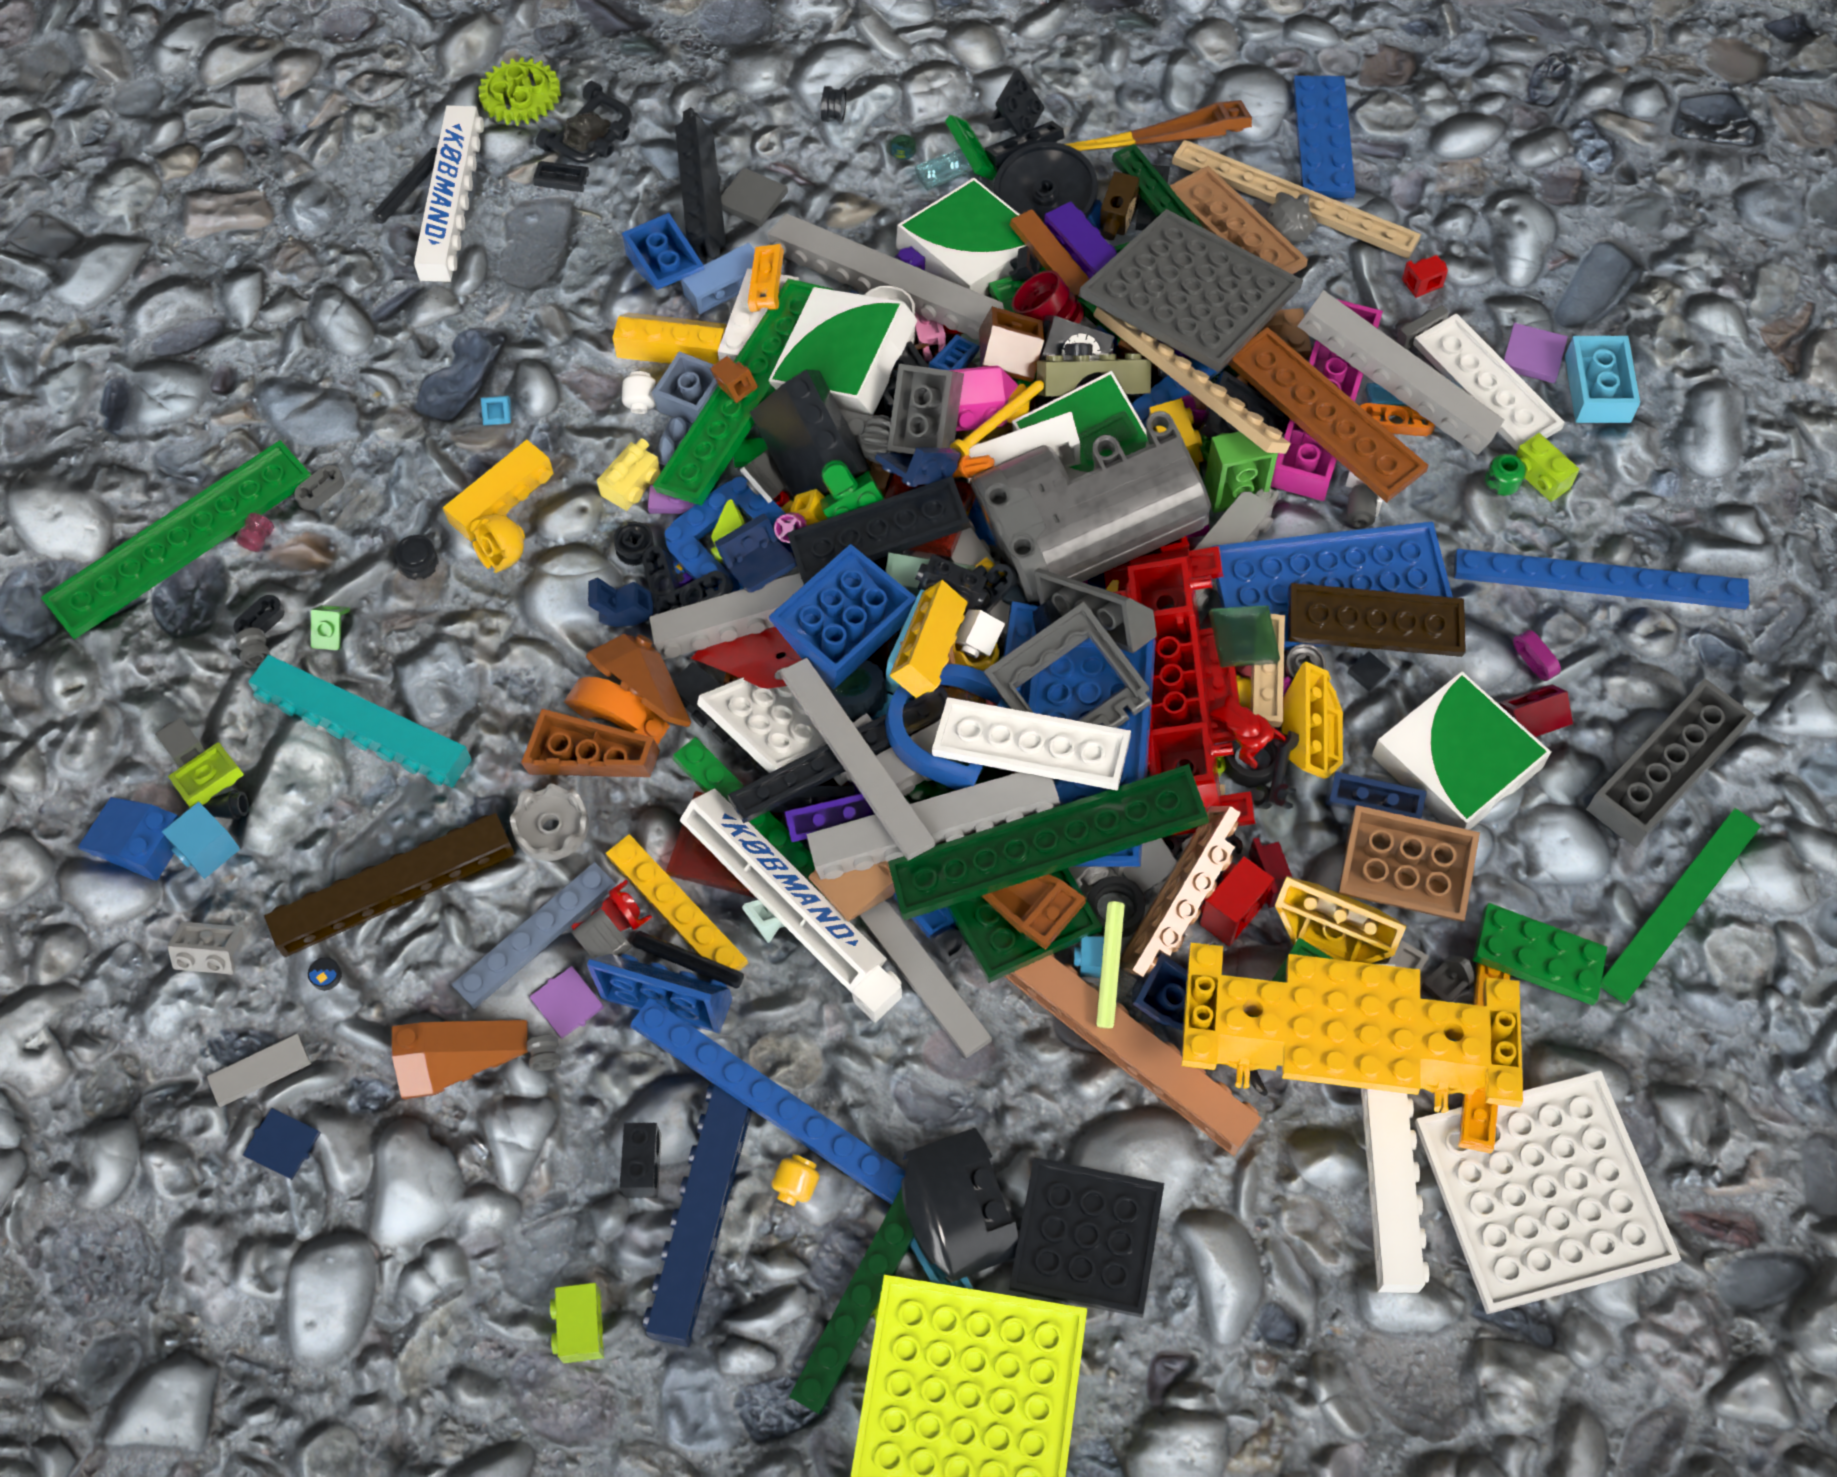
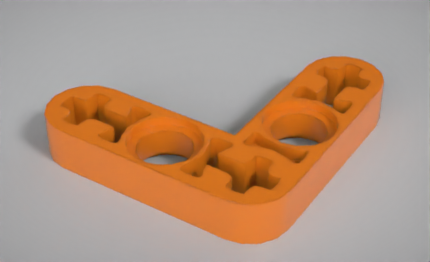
M1376 403L1360 405L1361 408L1392 434L1428 436L1434 432L1436 426L1408 406ZM1380 415L1384 416L1383 421H1380ZM1399 416L1403 422L1400 424L1392 423L1389 417ZM1409 418H1412V424H1408ZM1421 420H1425L1427 425H1423Z

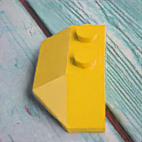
M1304 662L1301 664L1283 697L1281 732L1286 735L1288 731L1299 734V743L1290 751L1289 760L1301 770L1326 779L1343 764V711L1336 691L1329 682L1331 680L1329 671Z
M1288 876L1275 904L1293 945H1295L1300 937L1336 960L1371 964L1384 958L1392 957L1395 955L1406 929L1405 924L1375 907L1338 894V892L1319 884Z

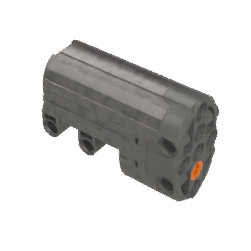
M1157 411L1148 417L1146 427L1148 441L1146 447L1125 456L1116 438L1111 435L1098 437L1093 443V471L1073 480L1069 479L1056 452L1046 445H1041L978 473L970 480L971 487L995 540L998 551L1006 564H1011L1015 567L1018 573L1016 584L1020 587L1028 604L1039 602L1034 572L1038 568L1084 582L1203 529L1208 524L1211 508L1208 493L1183 438L1168 413ZM1155 426H1163L1167 430L1159 433L1154 431L1153 428ZM1109 449L1113 454L1105 457L1100 455L1099 452Z

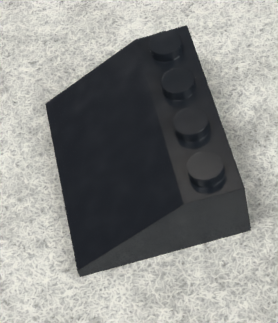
M804 370L782 384L750 412L794 499L796 495L817 489L825 497L831 494L823 482L821 473L824 465L829 461L840 460L845 463L854 479L867 471H871L819 370Z

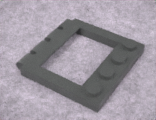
M1082 602L984 671V675L1010 709L1033 713L1016 688L1090 638L1125 684V687L1076 721L1118 728L1129 720L1128 715L1124 711L1125 708H1128L1131 714L1135 716L1152 704L1147 696L1150 688L1085 602Z

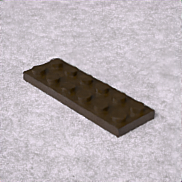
M1291 583L1288 587V642L1462 657L1466 653L1464 598Z

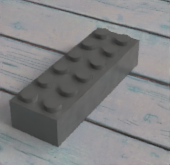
M1705 678L1595 794L1586 810L1637 848L1740 737L1755 717V714Z

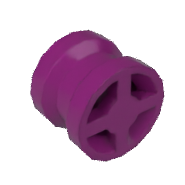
M795 512L781 515L774 524L775 535L782 542L790 543L787 533L794 531V525L796 527L795 530L807 526L805 518Z

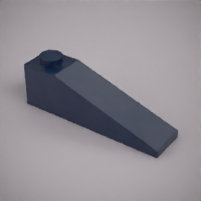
M1160 953L1156 956L1158 960L1151 972L1145 973L1143 977L1138 976L1132 987V1004L1158 1023L1183 1030L1188 971L1163 953Z

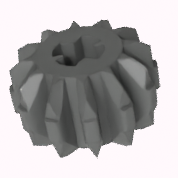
M874 415L867 421V427L864 428V436L862 437V450L864 451V458L868 459V461L881 464L875 460L877 453H897L887 450L891 424L889 416Z

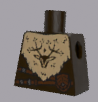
M1114 171L1100 210V228L1102 229L1100 233L1104 239L1112 241L1115 239L1116 234L1125 235L1139 204L1138 177Z

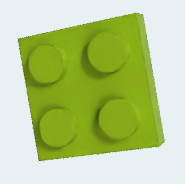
M217 742L168 775V778L191 808L197 802H200L202 805L206 804L212 796L224 788L235 784L237 779L244 774L222 745Z

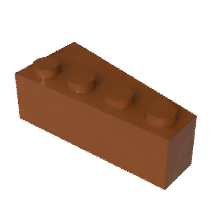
M541 709L521 763L529 775L651 777L660 749L654 738Z

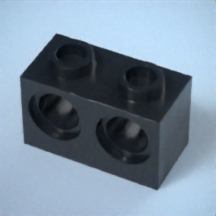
M624 1123L620 1189L625 1198H658L662 1134L657 1123Z

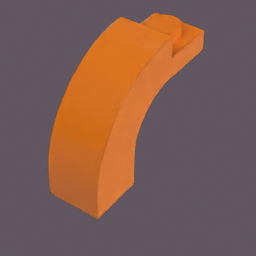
M598 677L580 678L564 700L566 705L585 720L594 717L608 720L625 731L654 738L657 745L670 727L666 721L641 703V697L632 692L625 691L619 684Z

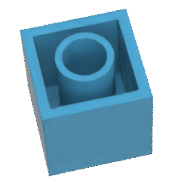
M197 802L162 831L174 846L171 849L172 852L187 868L192 866L203 879L208 877L240 850L228 831L200 802Z

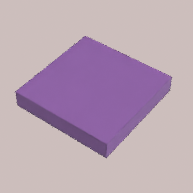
M1514 323L1504 361L1516 374L1555 384L1568 336Z

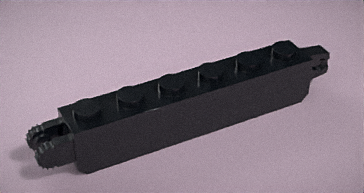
M690 107L683 111L682 122L675 126L686 239L703 265L707 264V255L713 260L720 257V248L726 245L714 135L700 115Z

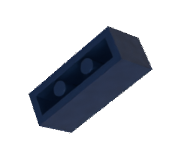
M1335 771L1329 778L1324 804L1354 810L1355 806L1358 805L1421 819L1427 791Z

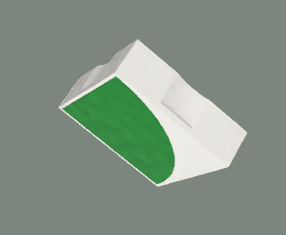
M972 178L897 225L896 248L899 251L912 246L925 257V271L985 296L990 294L988 290L990 282L1010 277L1009 272L1014 270L1010 265V261L1018 258V249L1026 245L1009 225L1011 219L1020 214L975 178Z
M814 287L770 376L769 382L775 389H778L782 384L806 369L819 370L839 409L873 416L889 382L893 366L902 354L917 323V319L903 301Z
M1112 371L1012 421L1013 432L1072 412L1080 441V464L1065 468L1070 480L1093 471V443L1098 437L1111 435L1116 438L1125 456L1145 448L1148 441L1144 425ZM1104 449L1099 454L1107 457L1112 455L1113 452L1109 449Z
M1460 672L1379 738L1372 757L1403 786L1426 790L1424 804L1444 825L1470 830L1486 817L1501 799L1514 793L1538 773L1545 765L1551 751L1464 672Z

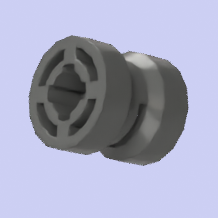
M248 628L236 635L235 641L238 649L241 650L240 659L243 666L258 668L268 654L271 655L269 648L265 646L266 636L263 630Z

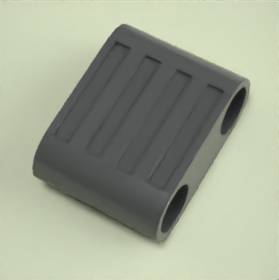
M599 909L571 932L591 958L608 954L621 956V954L632 948L631 944L602 909Z

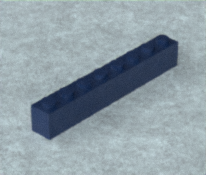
M713 1083L709 1084L706 1093V1102L709 1103L706 1114H701L697 1126V1133H700L698 1145H692L688 1163L692 1166L689 1177L684 1176L681 1182L680 1196H683L680 1209L675 1208L672 1215L671 1228H674L671 1241L666 1240L661 1257L662 1261H665L662 1274L657 1273L654 1279L652 1293L656 1294L653 1307H647L643 1320V1327L646 1328V1333L650 1339L684 1347H690L753 1111Z

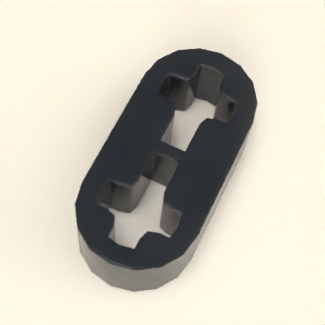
M265 595L259 598L234 621L233 628L235 633L238 634L246 626L259 628L264 633L268 632L283 618L285 613L284 607L278 597L274 595ZM268 607L272 609L275 608L272 612H270L269 610L265 611V609Z

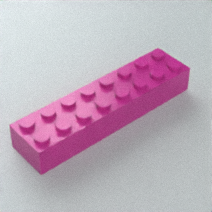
M1337 299L1378 329L1383 311ZM1316 340L1309 363L1355 402L1364 374ZM1290 419L1284 439L1291 444L1286 454H1278L1270 487L1325 501L1337 459Z

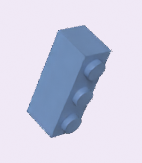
M750 243L737 247L715 260H711L704 265V270L681 279L683 294L699 315L739 294L747 269H752L755 249Z

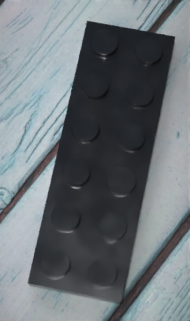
M953 476L802 527L787 534L801 579L805 585L850 544L871 561L887 557L889 553H899L971 528L955 481Z

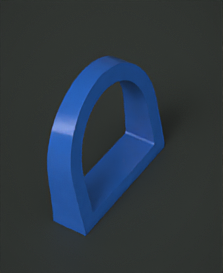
M946 664L943 668L939 685L958 687L987 699L998 707L1009 708L984 675V671L959 664ZM900 685L893 694L885 719L887 738L895 754L913 771L954 790L974 786L983 765L969 763V766H964L942 757L933 756L932 753L919 747L909 737L904 727L902 715L903 707L912 694Z

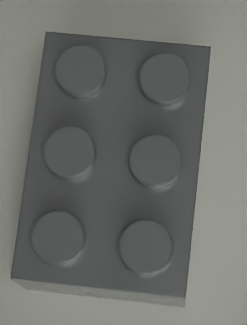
M899 364L887 446L888 451L914 454L916 447L950 448L951 443L955 441L964 373Z

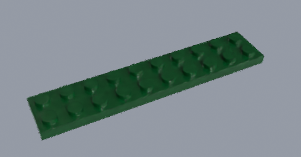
M1187 764L1119 786L1118 790L1110 789L937 845L907 861L905 856L890 860L888 865L901 915L904 920L1207 824L1209 819L1190 765Z

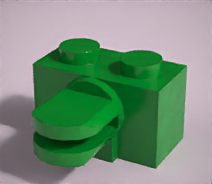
M832 460L824 465L821 472L822 479L831 494L822 498L820 504L828 519L885 499L869 471L854 479L846 464L840 460Z

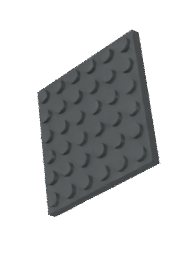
M1166 209L1080 288L1079 297L1201 362L1207 367L1220 372L1301 289L1303 280Z

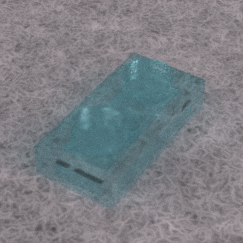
M960 148L915 166V173L928 191L971 174L973 169Z

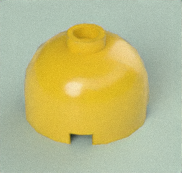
M491 514L472 522L470 533L475 532L476 540L472 541L473 548L479 560L487 569L491 568L492 565L495 569L494 573H498L519 561L524 550L525 535L522 528L513 520L504 515Z

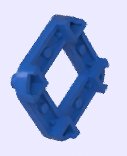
M736 477L732 481L718 487L707 496L702 506L694 505L675 519L665 530L666 545L672 561H676L693 580L713 571H720L728 575L733 581L732 592L742 590L744 587L698 540L715 528L726 502L730 499L734 501L741 515L744 514L750 521L764 513L769 518L773 530L776 520L781 515L786 514L773 500L768 503L761 494L756 495L749 488L747 479L744 477ZM778 539L789 552L793 553L790 543L782 542ZM719 580L718 586L714 589L719 590V584L722 583V581Z

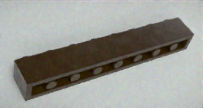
M497 814L484 815L476 819L474 823L448 831L446 835L440 838L422 842L413 850L395 854L388 861L379 865L368 866L354 876L336 880L327 888L309 892L293 903L277 906L272 912L265 914L264 918L276 948L285 958L512 857L515 853Z

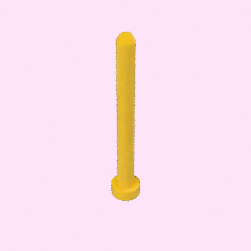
M1041 380L1032 383L963 440L956 439L951 443L950 448H954L961 453L959 459L966 455L969 456L970 448L1041 392L1044 388V383Z

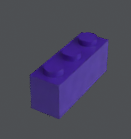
M861 793L784 811L791 842L808 839L807 834L875 814Z

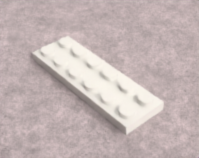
M1457 313L1414 338L1413 345L1443 376L1448 377L1458 387L1505 419L1498 432L1516 451L1520 445L1537 433H1541L1545 438H1548L1563 428L1565 422Z
M947 697L932 747L933 756L1118 790L1131 738V731Z

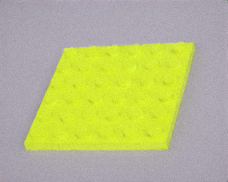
M884 1275L851 1477H1066L1087 1308Z

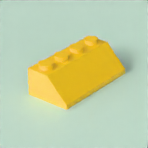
M627 312L618 316L612 338L617 358L671 364L680 351L715 365L719 362L718 349L727 324Z

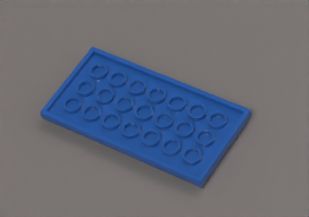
M1433 521L1215 545L1220 548L1224 576L1215 578L1225 626L1229 625L1231 630L1234 657L1252 654V630L1255 612L1285 615L1284 651H1289L1300 644H1309L1314 647L1331 646L1288 642V587L1291 583L1453 597Z
M1088 638L1031 678L1029 707L1036 714L1076 721L1125 687V684L1092 640ZM1155 638L1134 653L1120 649L1150 688L1147 696L1151 702ZM1151 705L1135 716L1131 714L1128 708L1124 709L1129 720L1118 728L1130 730L1131 738L1119 786L1147 778ZM1053 778L1060 805L1110 790ZM1142 844L1073 867H1141Z

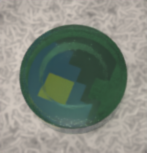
M903 134L891 140V154L896 159L907 160L915 155L916 142L911 136Z

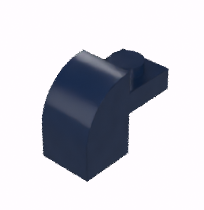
M598 577L588 581V606L599 612L600 623L613 627L634 626L649 620V617L653 616L651 592L636 582L615 589Z

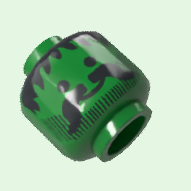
M1500 454L1494 457L1485 474L1486 486L1497 495L1508 496L1518 491L1524 480L1525 465L1520 458L1511 454Z

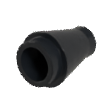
M237 790L212 797L203 805L213 817L239 820L241 816H246L249 809L246 794Z

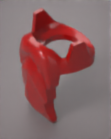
M1232 695L1226 697L1224 706L1210 712L1211 718L1226 724L1227 730L1235 735V740L1241 745L1239 759L1254 769L1257 768L1258 763L1253 757L1274 738L1282 741L1286 740L1285 736L1270 725L1266 718L1259 714L1255 715L1247 707L1239 705Z
M627 880L609 890V897L602 902V907L599 908L605 912L620 932L629 927L636 930L652 918L649 914L638 919L640 915L638 905L634 902L631 895L626 892H620L628 884ZM597 909L596 911L592 912V913H591V916H592L594 913H596L599 909ZM583 922L574 923L571 928L575 930Z

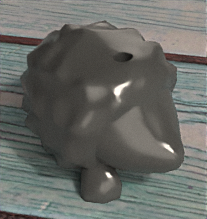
M1279 192L1276 194L1275 203L1271 204L1266 213V220L1292 245H1299L1301 242L1306 241L1317 226V221L1315 218H1312V213L1310 212L1309 195L1306 194L1299 195L1295 199L1289 194Z

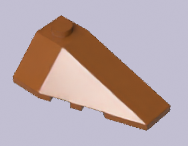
M622 634L587 653L586 658L607 677L613 674L621 680V688L641 697V703L666 722L689 728L691 724L690 718L661 654L652 646L653 642L649 638L637 634L636 637Z
M528 1021L420 1022L392 1026V1059L401 1098L411 1099L439 1094L445 1091L444 1088L461 1080L465 1082L473 1078L472 1075L489 1067L495 1068L528 1053L526 1042L529 1040Z

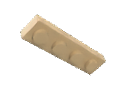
M1255 612L1252 630L1250 710L1255 715L1259 714L1266 718L1270 725L1280 727L1283 722L1285 615Z

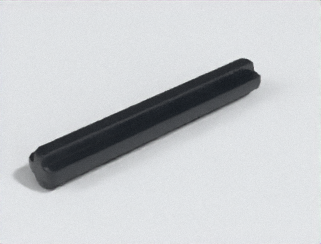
M431 148L372 212L375 221L381 224L385 223L432 172L437 154L436 148Z
M638 931L632 941V945L638 949L735 989L741 986L744 979V974L738 970L642 931Z

